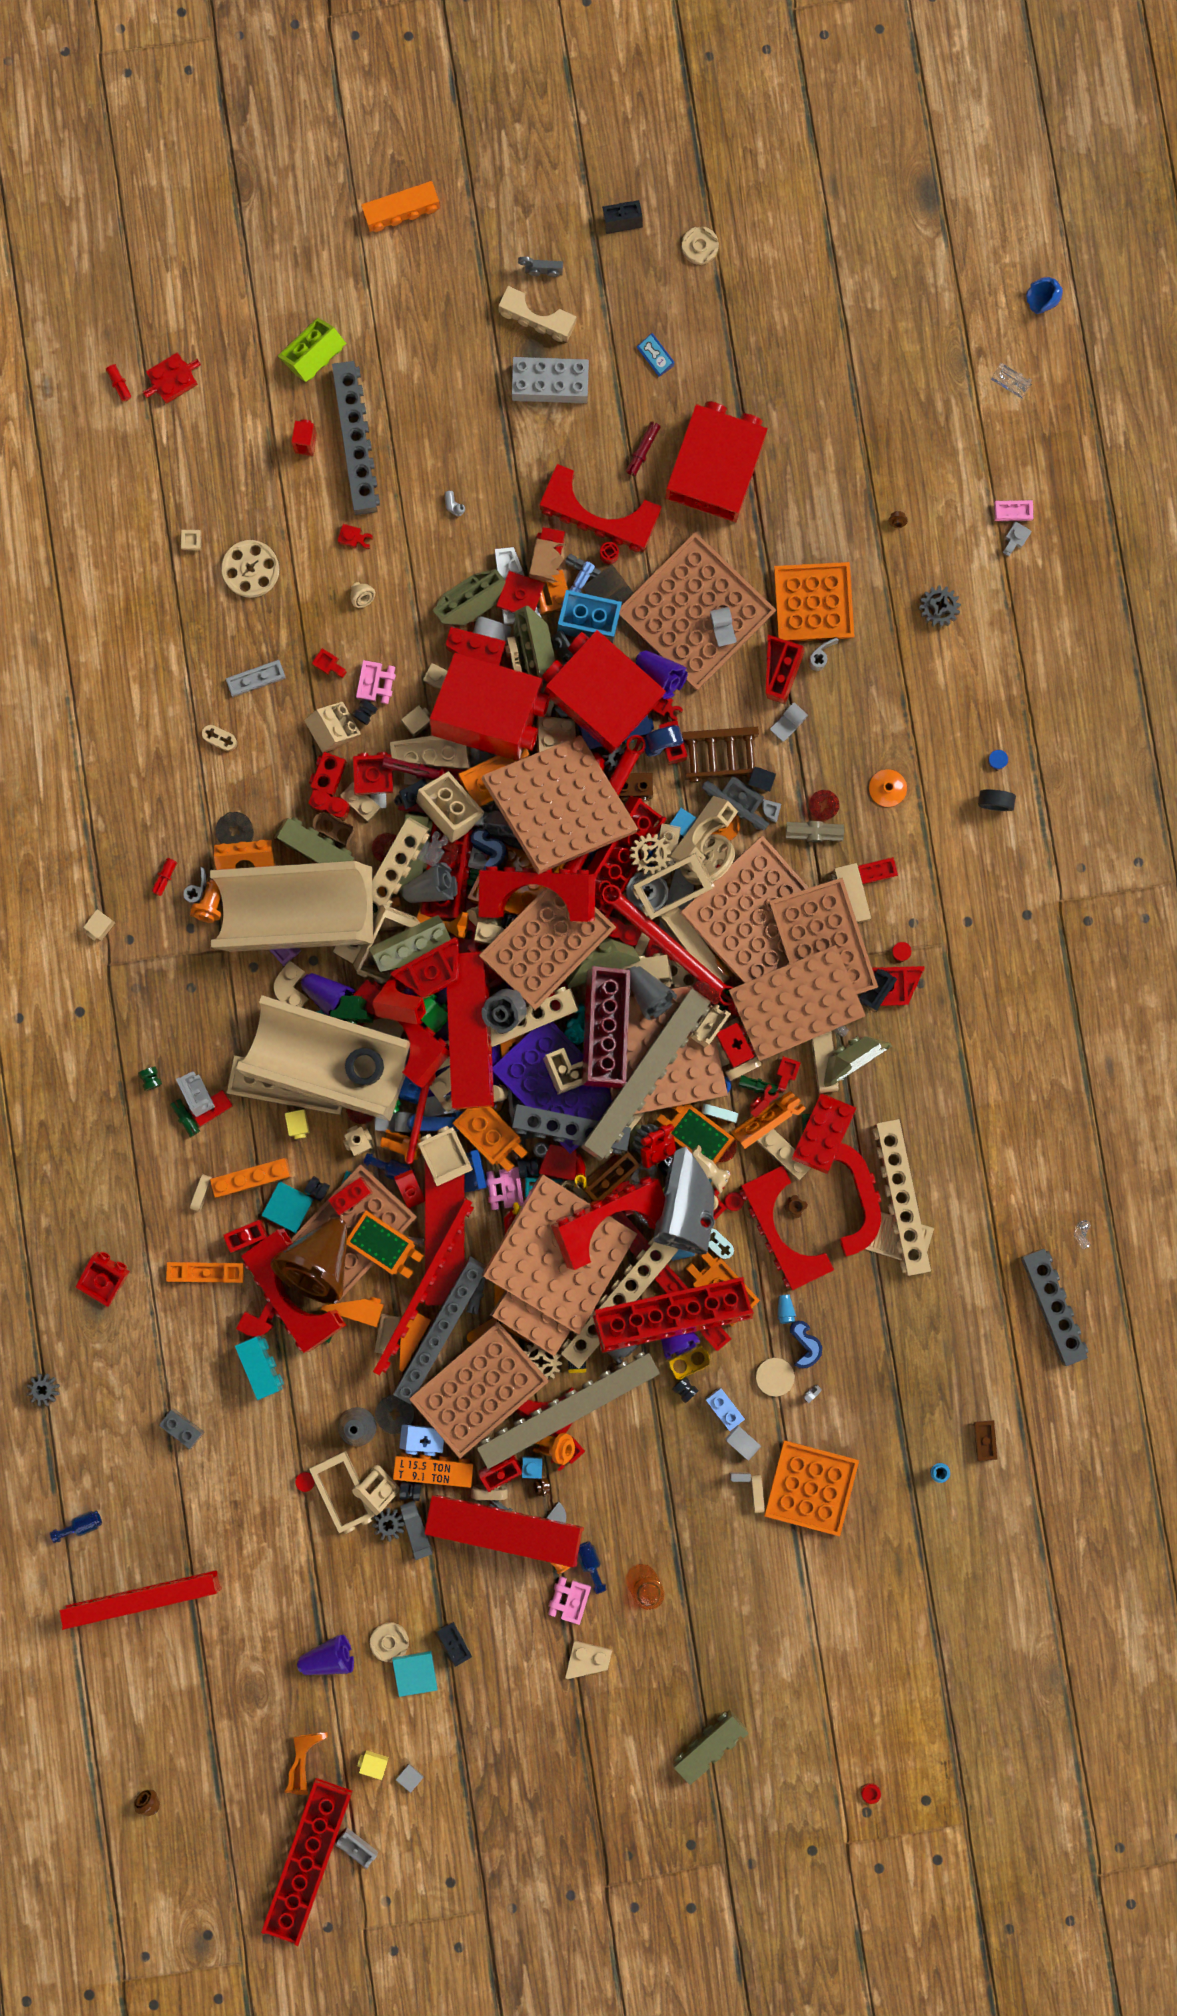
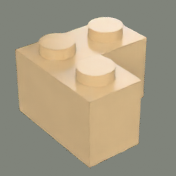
M564 1048L545 1055L543 1060L558 1095L582 1085L583 1061L571 1066Z

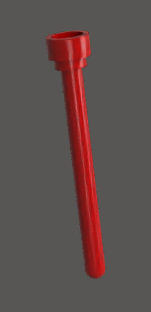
M435 1074L421 1088L406 1156L407 1164H412L414 1160L428 1091L432 1083L435 1082Z

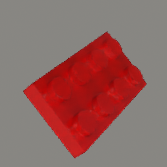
M821 1093L795 1149L792 1160L828 1174L856 1112V1107Z

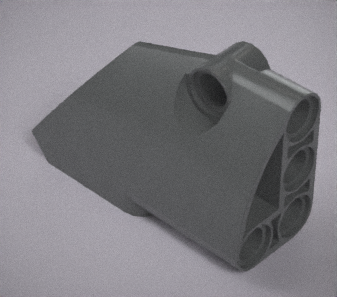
M683 1147L674 1152L673 1160L668 1168L664 1188L665 1202L663 1212L656 1222L653 1241L703 1255L707 1254L711 1230L715 1224L713 1217L714 1189L695 1157L687 1147ZM700 1221H704L707 1227H703Z

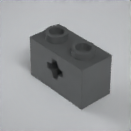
M175 1408L170 1410L159 1425L189 1449L193 1448L205 1433Z

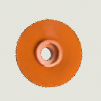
M890 769L881 770L872 777L869 783L870 796L880 806H896L906 796V781L897 771ZM890 784L892 790H887L885 785Z

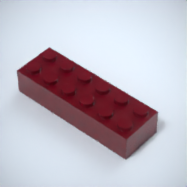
M592 966L587 971L582 1085L620 1089L626 1084L630 970Z

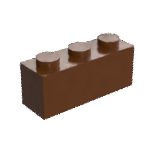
M622 1151L621 1154L616 1153L586 1179L585 1188L583 1183L581 1186L594 1201L602 1200L641 1165L628 1151Z

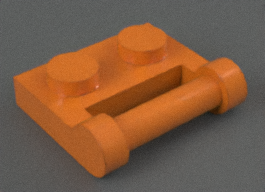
M563 569L559 570L560 574L551 575L558 582H546L552 605L547 606L542 590L538 601L540 615L562 609L565 592L568 590Z

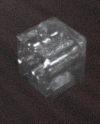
M641 1160L639 1163L641 1166L635 1170L630 1178L633 1181L632 1184L640 1183L638 1173L641 1170H646L649 1176L654 1178L659 1168L654 1165L646 1168L642 1165Z

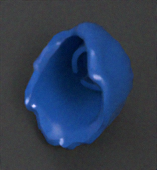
M1043 277L1031 283V287L1026 293L1030 309L1035 314H1040L1053 309L1059 304L1062 299L1063 288L1056 279Z

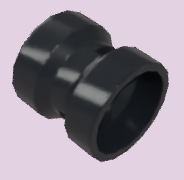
M362 699L359 703V708L354 710L352 716L363 724L368 725L371 721V716L376 714L378 709L370 702Z
M532 1157L529 1160H517L520 1179L526 1178L528 1175L539 1176L537 1157Z
M313 1176L304 1192L308 1195L312 1194L316 1200L321 1202L327 1194L330 1185L321 1183L317 1177Z
M686 1376L672 1388L676 1394L681 1396V1400L684 1403H687L699 1391L690 1384V1380Z
M402 1481L400 1499L406 1500L411 1498L413 1501H419L421 1483Z

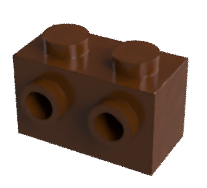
M630 773L618 796L620 800L627 802L630 796L641 798L643 802H647L650 798H653V773Z

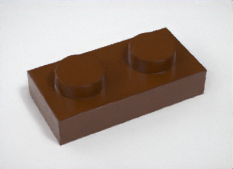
M994 1420L974 1421L977 1461L998 1460Z

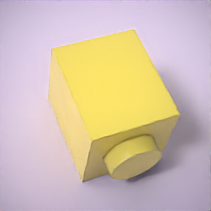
M306 1110L285 1113L289 1136H294V1139L305 1138V1134L310 1133Z
M366 1750L365 1755L360 1756L357 1765L361 1767L359 1773L382 1780L389 1757Z

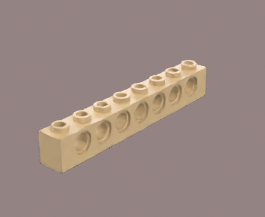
M410 817L406 819L372 880L373 903L378 906V911L381 904L389 907L392 905L391 897L399 892L402 886L400 884L401 879L408 876L411 870L409 867L412 860H417L421 852L418 850L420 845H425L430 836L428 834V827ZM408 836H411L415 839V845L413 847L409 846L406 843V839ZM398 853H403L406 856L405 863H400L397 860ZM389 870L396 872L397 877L395 880L388 877ZM380 886L387 889L386 896L379 894L378 889ZM373 913V921L377 913ZM363 944L358 946H336L333 952L354 963Z
M565 987L555 990V995L547 998L539 1006L543 1011L541 1018H536L533 1015L534 1009L526 1003L527 1015L524 1025H517L507 1033L496 1032L497 1030L491 1027L492 1047L580 1010L571 988L566 990ZM552 1000H558L561 1003L559 1010L556 1011L551 1008ZM450 1056L439 1069L450 1065Z
M900 1120L877 1123L873 1129V1136L879 1143V1147L876 1148L879 1159H882L883 1166L880 1167L882 1178L886 1177L887 1185H884L886 1197L890 1196L891 1204H888L890 1216H894L895 1223H892L894 1235H898L899 1242H896L898 1254H902L903 1261H900L902 1273L910 1276L930 1272L931 1268ZM886 1136L893 1138V1146L885 1145L884 1139ZM890 1155H895L898 1159V1163L895 1166L888 1162ZM894 1174H899L902 1178L901 1183L898 1185L892 1181ZM898 1193H903L906 1197L905 1202L902 1204L896 1200ZM902 1212H907L910 1216L907 1223L902 1222L900 1219ZM906 1231H911L914 1235L913 1240L910 1242L904 1238ZM911 1249L915 1250L918 1255L914 1261L908 1258V1252Z
M652 1238L648 1243L650 1245L647 1251L642 1250L636 1257L638 1262L634 1267L631 1264L624 1271L626 1275L622 1281L618 1279L611 1287L613 1292L609 1296L604 1295L599 1301L601 1306L598 1309L617 1305L613 1301L615 1295L623 1296L624 1303L636 1301L679 1249L656 1243ZM653 1250L660 1251L661 1259L653 1260L650 1255ZM646 1265L649 1268V1273L641 1275L638 1272V1267ZM628 1280L636 1282L637 1287L634 1290H629L626 1287ZM595 1310L591 1313L588 1322L584 1325L580 1334H576L572 1341L568 1339L561 1347L564 1349L561 1354L578 1369L600 1344L598 1335L589 1332V1326L594 1324L593 1315ZM580 1339L586 1341L587 1347L579 1349L576 1341Z

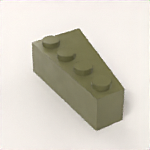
M408 812L405 815V821L410 817L428 827V834L432 832L433 821H431L427 814ZM408 836L406 839V843L409 846L413 847L415 845V839L411 836ZM427 840L425 845H420L418 850L421 852L417 860H412L409 867L411 870L406 878L403 877L400 884L402 886L399 891L403 890L405 884L424 873V870H427L428 859H426V852L429 851L430 840ZM401 853L400 863H405L406 856Z
M295 817L284 819L273 837L278 842L279 840L283 841L288 848L301 852V855L313 862L353 861L354 857L350 856L352 852L344 847L341 849L334 846L335 842L327 837L325 839L319 837V832L311 827L306 829L301 826L303 822Z
M437 915L368 949L379 971L382 972L400 968L449 941L451 938L443 921Z
M731 1710L727 1713L723 1711L717 1717V1722L713 1726L709 1725L702 1732L704 1735L699 1740L694 1739L688 1745L689 1749L684 1754L681 1752L674 1759V1769L689 1785L710 1768V1762L714 1764L721 1759L725 1749L731 1750L737 1744L739 1736L744 1738L748 1735L746 1726Z

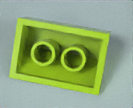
M317 318L278 357L297 377L307 382L315 376L321 367L326 366L329 360L335 354H338L347 343L333 326Z

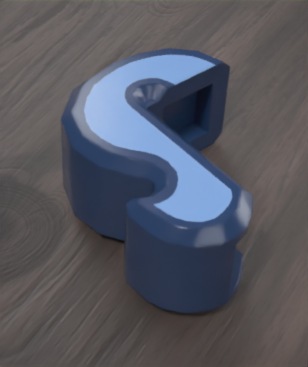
M677 725L654 730L643 738L646 745L645 754L648 757L660 755L665 748L681 745L684 742L680 727Z
M474 830L471 833L473 847L491 856L483 870H486V866H498V870H503L508 861V852L505 844L499 839L490 838L487 830Z
M800 1320L791 1324L790 1333L807 1352L793 1365L798 1368H809L822 1356L823 1347L820 1340L815 1336L806 1334V1331L810 1330V1326Z

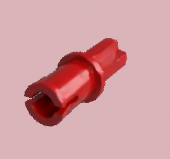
M112 364L106 368V372L112 381V387L116 389L121 401H128L131 398V394L125 384L126 380L122 378L117 365Z
M166 858L160 873H157L158 877L152 888L154 894L158 896L163 894L168 881L172 880L170 877L178 864L176 861Z

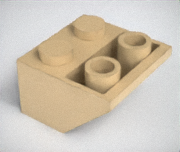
M343 702L317 709L304 720L322 753L334 750L361 735Z

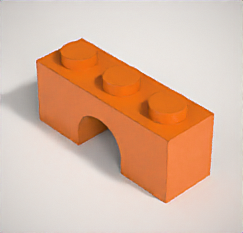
M272 840L214 845L216 870L236 869L237 863L241 860L251 861L255 867L275 866Z

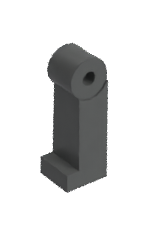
M415 1501L400 1505L415 1560L432 1555L433 1550L428 1535L424 1534L425 1527Z

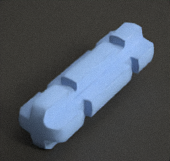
M588 561L584 563L583 570H580L570 591L581 592L580 589L584 587L590 576L589 573H592L595 567L592 563Z

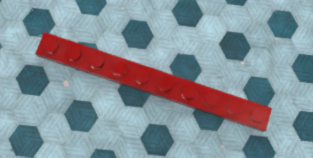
M622 1211L610 1215L611 1218L637 1233L629 1247V1250L635 1257L642 1250L647 1251L649 1249V1242ZM656 1250L651 1252L650 1255L653 1260L661 1259ZM668 1264L655 1277V1280L667 1294L688 1289ZM643 1265L649 1272V1268L646 1265ZM721 1326L700 1331L717 1352L731 1340L730 1336Z
M466 1198L374 1368L373 1372L380 1376L381 1372L386 1373L391 1364L388 1361L391 1354L395 1356L400 1347L397 1343L400 1337L405 1338L409 1330L407 1327L409 1320L414 1321L418 1310H416L418 1303L423 1304L428 1295L425 1292L428 1285L432 1286L437 1278L434 1273L437 1268L441 1269L446 1261V1258H444L446 1251L451 1252L455 1241H453L455 1234L460 1235L465 1225L462 1223L464 1217L467 1216L469 1218L474 1207L471 1206L472 1201Z

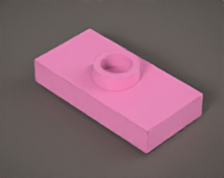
M1033 500L995 501V521H1032Z

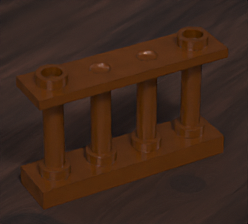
M758 726L682 732L683 741L689 746L691 773H685V780H689L690 783L701 782V779L746 776L747 779H750L755 767L753 740L759 735ZM736 739H743L745 741L748 769L736 770L734 749ZM717 740H724L727 744L729 770L717 771L715 750ZM705 741L708 745L710 772H698L696 751L698 742Z

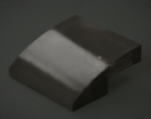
M610 565L582 587L588 595L622 602L621 606L634 594L613 565Z

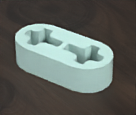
M703 1104L701 1111L702 1114L733 1123L737 1122L739 1115L736 1112L708 1104Z
M712 1229L711 1233L714 1232L716 1234L714 1238L718 1242L715 1244L713 1241H709L708 1247L720 1258H730L734 1253L732 1244L717 1230ZM721 1244L724 1247L728 1245L730 1253L728 1255H721L722 1250L718 1245Z

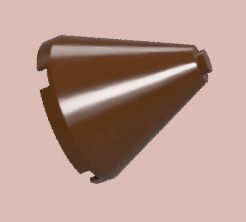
M340 1218L330 1219L277 1253L271 1261L273 1272L289 1287L293 1283L302 1289L300 1294L321 1303L336 1304L337 1301H340L344 1291L348 1229L346 1222Z

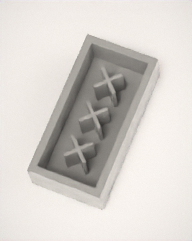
M513 357L512 401L587 403L589 360Z

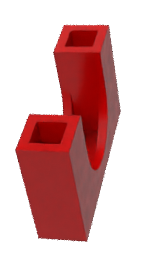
M391 975L373 1000L376 1017L418 1025L426 1013L423 997L401 993L407 986Z

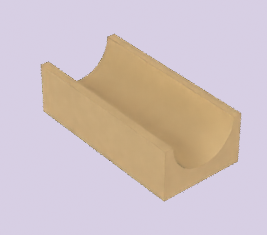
M357 861L210 870V878L218 885L223 902V924L218 937L211 940L212 948L235 952L373 944L371 866Z
M261 996L259 1001L261 1014L257 1033L247 1056L243 1061L238 1062L236 1068L238 1071L249 1078L391 1121L406 1076L402 1071L405 1069L410 1056V1042L408 1040ZM360 1048L372 1049L379 1053L383 1059V1074L374 1084H355L348 1078L345 1071V1063L349 1054L354 1050ZM362 1055L355 1060L353 1067L357 1076L368 1078L375 1072L376 1066L370 1056Z

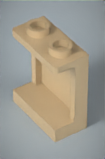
M448 1125L437 1130L439 1134L431 1137V1134L420 1138L421 1142L418 1143V1147L433 1175L436 1186L473 1170L454 1128L449 1129Z

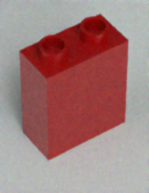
M706 401L705 406L695 405L666 489L665 499L737 523L768 428L763 427L762 419L755 415L743 413L739 419L727 415V408L713 401Z
M596 630L590 638L581 632L567 648L573 654V657L565 665L556 660L543 674L542 678L548 682L544 694L550 695V700L606 750L613 754L660 702L666 690L601 632Z
M454 653L430 716L431 736L519 761L523 749L532 751L535 745L538 728L532 727L536 715L545 717L550 702V695L543 693V682L540 677Z

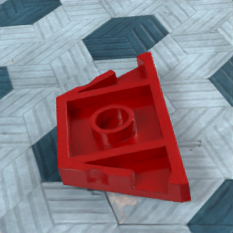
M456 937L394 970L391 972V975L423 997V999H426L458 981V939Z
M925 966L872 968L874 974L877 969H882L897 978L880 1006L909 1005L920 977L925 970Z

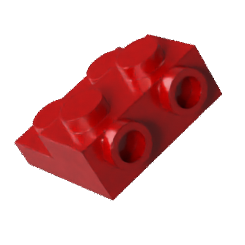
M378 752L376 755L359 753L357 756H353L355 795L393 793V770L381 767L384 755L392 758L391 754Z
M97 1251L88 1262L76 1288L109 1307L117 1292L123 1286L130 1271L126 1269L127 1266L124 1263L112 1261L108 1253H99Z

